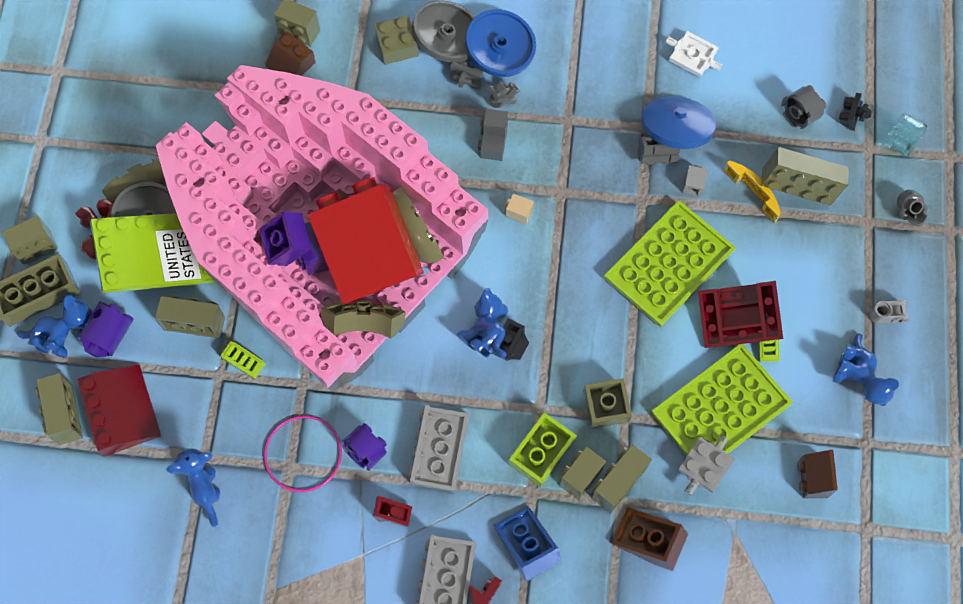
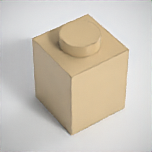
M513 193L511 199H507L504 206L506 217L527 224L534 208V201Z

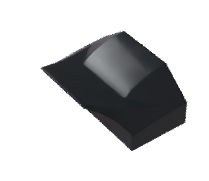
M507 318L503 326L505 337L500 344V349L506 352V357L502 359L506 361L511 359L521 360L529 344L525 335V326Z

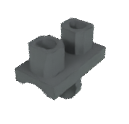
M453 61L449 78L459 81L458 87L460 88L467 84L479 89L483 71L477 66L474 68L467 67L468 64L465 61Z
M500 81L496 86L489 85L487 91L492 93L489 103L493 108H500L504 103L515 104L517 101L515 95L520 90L512 82L507 85L505 82Z

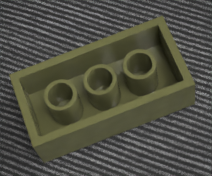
M781 147L776 149L762 168L761 186L830 206L849 185V167Z
M60 253L0 281V318L9 327L63 302L66 295L75 296L81 293L67 262Z

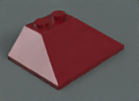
M776 281L698 291L705 348L784 339Z

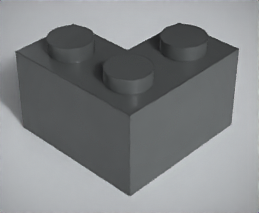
M486 109L485 115L481 116L480 135H483V139L478 142V151H481V158L502 161L508 130V111Z

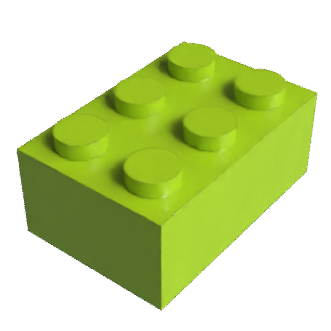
M544 412L510 457L508 465L541 488L575 443L577 435Z

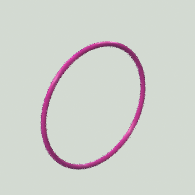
M307 415L295 416L280 423L269 435L264 448V463L270 477L279 486L294 492L313 491L325 485L337 472L342 458L341 442L333 427L320 418ZM301 418L314 419L325 424L335 435L339 446V458L333 473L323 483L308 489H294L283 485L272 475L267 463V448L273 434L287 422Z

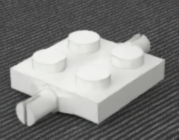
M688 31L679 41L670 36L666 40V44L675 48L669 59L675 65L698 77H701L709 67L720 71L722 64L713 60L719 47Z

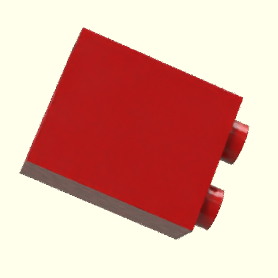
M374 177L352 185L355 195L342 201L338 192L316 200L319 210L308 214L343 305L424 274L390 185L380 184L377 186Z

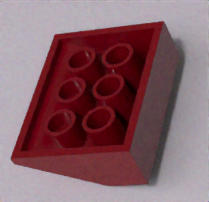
M140 365L95 372L77 379L96 448L101 455L105 457L161 437Z

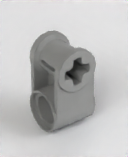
M880 301L869 311V318L877 324L908 322L910 318L907 316L905 307L907 301Z

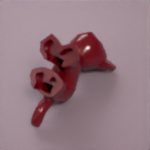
M102 199L97 202L96 208L100 216H102L101 218H110L113 204L109 199ZM87 206L79 208L75 213L81 219L80 225L85 228H91V219H98L92 208ZM90 235L81 242L79 248L89 259L97 262L93 236Z

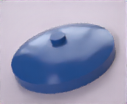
M494 9L485 11L472 20L466 32L465 47L470 59L479 69L493 76L510 77L521 73L530 65L536 52V39L529 24L519 15L507 10Z
M665 96L647 104L642 115V126L652 139L665 146L691 149L700 147L712 139L716 128V120L707 107L695 100L680 96Z

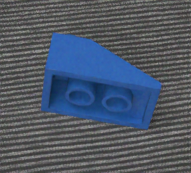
M529 506L493 525L515 566L526 582L562 562L558 547Z

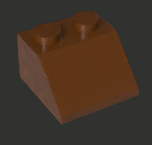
M286 31L274 43L265 65L270 70L302 76L316 61L313 51Z
M833 450L805 454L800 458V461L797 463V469L801 473L802 481L799 482V489L803 493V499L828 498L838 490Z

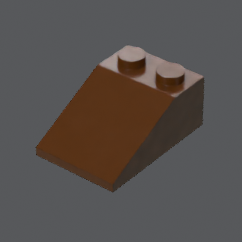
M627 507L613 538L612 545L656 566L673 571L688 533L681 524Z

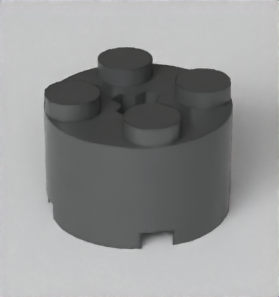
M811 85L803 86L783 98L782 106L785 108L783 114L793 127L799 126L801 127L800 129H804L823 116L826 102L820 98Z

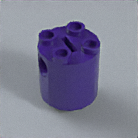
M99 301L78 336L79 341L84 346V351L97 358L112 357L134 318L125 313L121 314V309L113 304L108 306L104 302Z

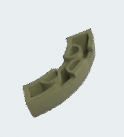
M155 158L152 159V163L143 166L139 163L127 169V174L121 178L116 176L102 189V193L114 204L118 195L131 185L152 182L167 186L160 159Z
M401 187L393 192L419 261L428 264L443 259L444 256L437 242L428 231L429 228L421 215H418L413 203Z
M356 300V304L345 305L342 302H338L321 308L324 326L335 336L352 331H368L391 339L401 329L406 316L405 311L385 303L383 306L373 305L372 301Z

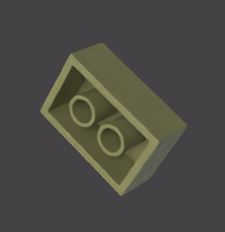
M168 295L167 297L160 296L155 319L164 331L220 339L225 316L216 302H198V300L193 298H186L184 300L179 299L177 296Z
M61 373L37 379L35 391L41 401L39 411L41 416L44 417L45 424L42 425L44 434L59 445L83 439L72 383Z
M633 444L629 449L625 447L617 459L618 463L615 464L613 462L604 475L606 478H600L592 490L594 493L592 499L610 514L646 471L652 461L649 456Z

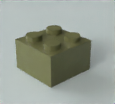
M283 0L274 14L281 36L288 31L303 44L311 47L320 32L315 10L291 0Z
M409 15L374 24L376 38L385 65L419 56L418 44L413 36Z
M38 215L2 231L10 251L23 265L32 263L36 258L49 255L58 249L50 229Z
M624 378L584 385L583 393L591 429L630 422L632 414Z
M588 447L583 451L580 449L573 457L572 466L567 465L560 477V487L578 501L603 471L606 464L602 457Z

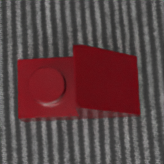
M377 496L373 517L379 522H391L407 527L409 526L412 506Z
M496 576L493 580L488 579L483 587V590H485L484 594L470 585L473 604H489L502 584V580Z

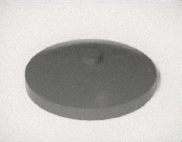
M443 0L428 2L420 7L415 14L412 22L413 36L420 48L431 57L450 63L453 61L463 62L470 59L465 47V36L475 16L469 10L454 2Z
M142 182L127 187L118 195L112 206L110 218L176 213L166 186L152 182Z

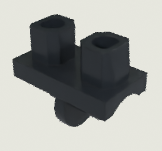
M856 93L855 97H845L844 109H850L851 111H841L839 123L849 125V130L855 131L858 118L859 121L863 122L864 119L870 118L872 115V111L868 108L869 105L863 104V101L860 100L862 93Z

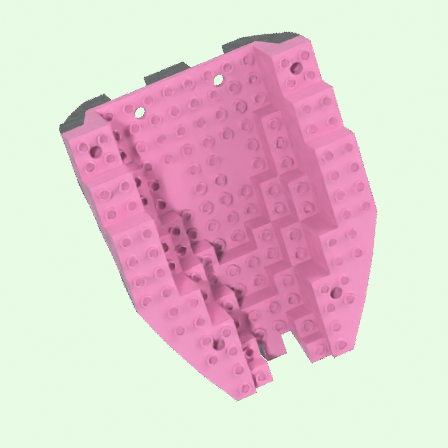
M240 65L227 78L228 83L215 94V97L236 125L232 130L227 131L217 121H214L202 133V138L201 134L186 122L174 134L169 132L156 145L166 185L180 224L199 265L291 357L329 390L335 391L338 387L359 377L374 362L372 354L388 337L368 331H352L336 336L326 329L321 317V308L342 302L330 270L308 276L307 270H302L299 258L288 266L268 265L259 228L283 211L302 213L304 223L310 222L308 214L319 210L316 200L335 193L337 189H341L349 197L354 196L355 193L352 185L372 177L375 178L377 186L380 184L390 185L392 192L401 187L413 203L418 215H421L429 228L428 231L437 242L444 256L443 259L435 263L426 264L420 262L422 267L428 269L426 275L416 276L358 299L372 301L373 305L383 306L384 303L405 311V320L399 330V333H401L426 306L425 297L445 276L452 279L464 266L481 235L485 232L488 223V209L459 186L457 174L428 152L427 140L370 95L300 75ZM356 301L347 304H356Z

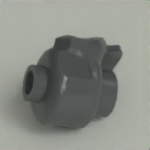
M905 190L898 196L897 212L903 220H908L914 226H922L927 219L926 214L928 210L922 195L915 190Z

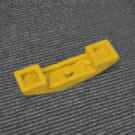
M727 162L724 172L735 183L742 180L765 203L762 211L775 223L781 212L771 189L761 186L762 179L750 169L736 162Z

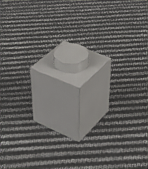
M689 165L683 193L701 197L708 169L698 165Z

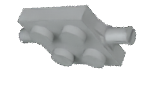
M721 435L716 444L709 443L700 437L678 469L680 473L691 481L684 490L688 495H692L697 486L713 493L735 460V458L725 453L722 449L728 441L726 437L724 439V436Z

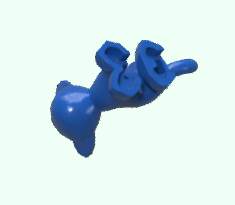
M486 288L474 306L479 320L468 331L462 330L456 336L464 341L468 347L478 351L485 358H488L492 352L500 358H505L506 352L500 349V344L505 337V329L495 319L504 317L508 313V307L502 304L501 299L493 294L490 288Z
M66 295L63 299L64 311L62 318L57 319L44 316L36 322L30 331L19 330L17 335L19 338L29 339L28 345L36 346V350L48 354L51 349L53 350L52 354L61 358H67L68 352L64 347V343L69 330L83 328L91 316L92 310L86 303L76 300L72 295Z
M858 333L854 337V346L847 344L845 353L842 352L838 362L841 367L837 368L833 382L839 383L844 379H849L863 384L865 399L871 403L885 406L893 398L894 390L898 388L899 381L894 378H876L877 358L872 352L862 346L863 335Z
M186 448L179 453L175 462L169 465L166 471L187 475L186 481L190 485L191 496L195 504L205 508L211 526L216 527L218 519L212 504L219 500L220 489L213 487L211 483L215 478L216 470L209 465L204 467L205 463L212 458V454L203 453L194 448Z

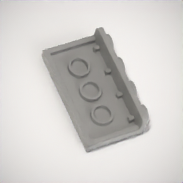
M426 404L425 409L420 411L419 420L422 421L421 428H417L415 439L418 440V444L412 450L411 458L414 459L413 467H409L407 478H410L411 485L455 492L469 413L434 408Z
M431 534L430 539H426L425 551H428L427 559H423L421 571L424 572V578L419 580L418 592H421L420 601L416 600L415 604H467L476 542L435 536V534Z

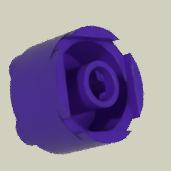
M364 423L363 425H358L341 442L343 449L345 447L349 449L347 454L361 468L367 466V471H370L387 454L385 449L387 444L381 437H376L371 433L372 429Z

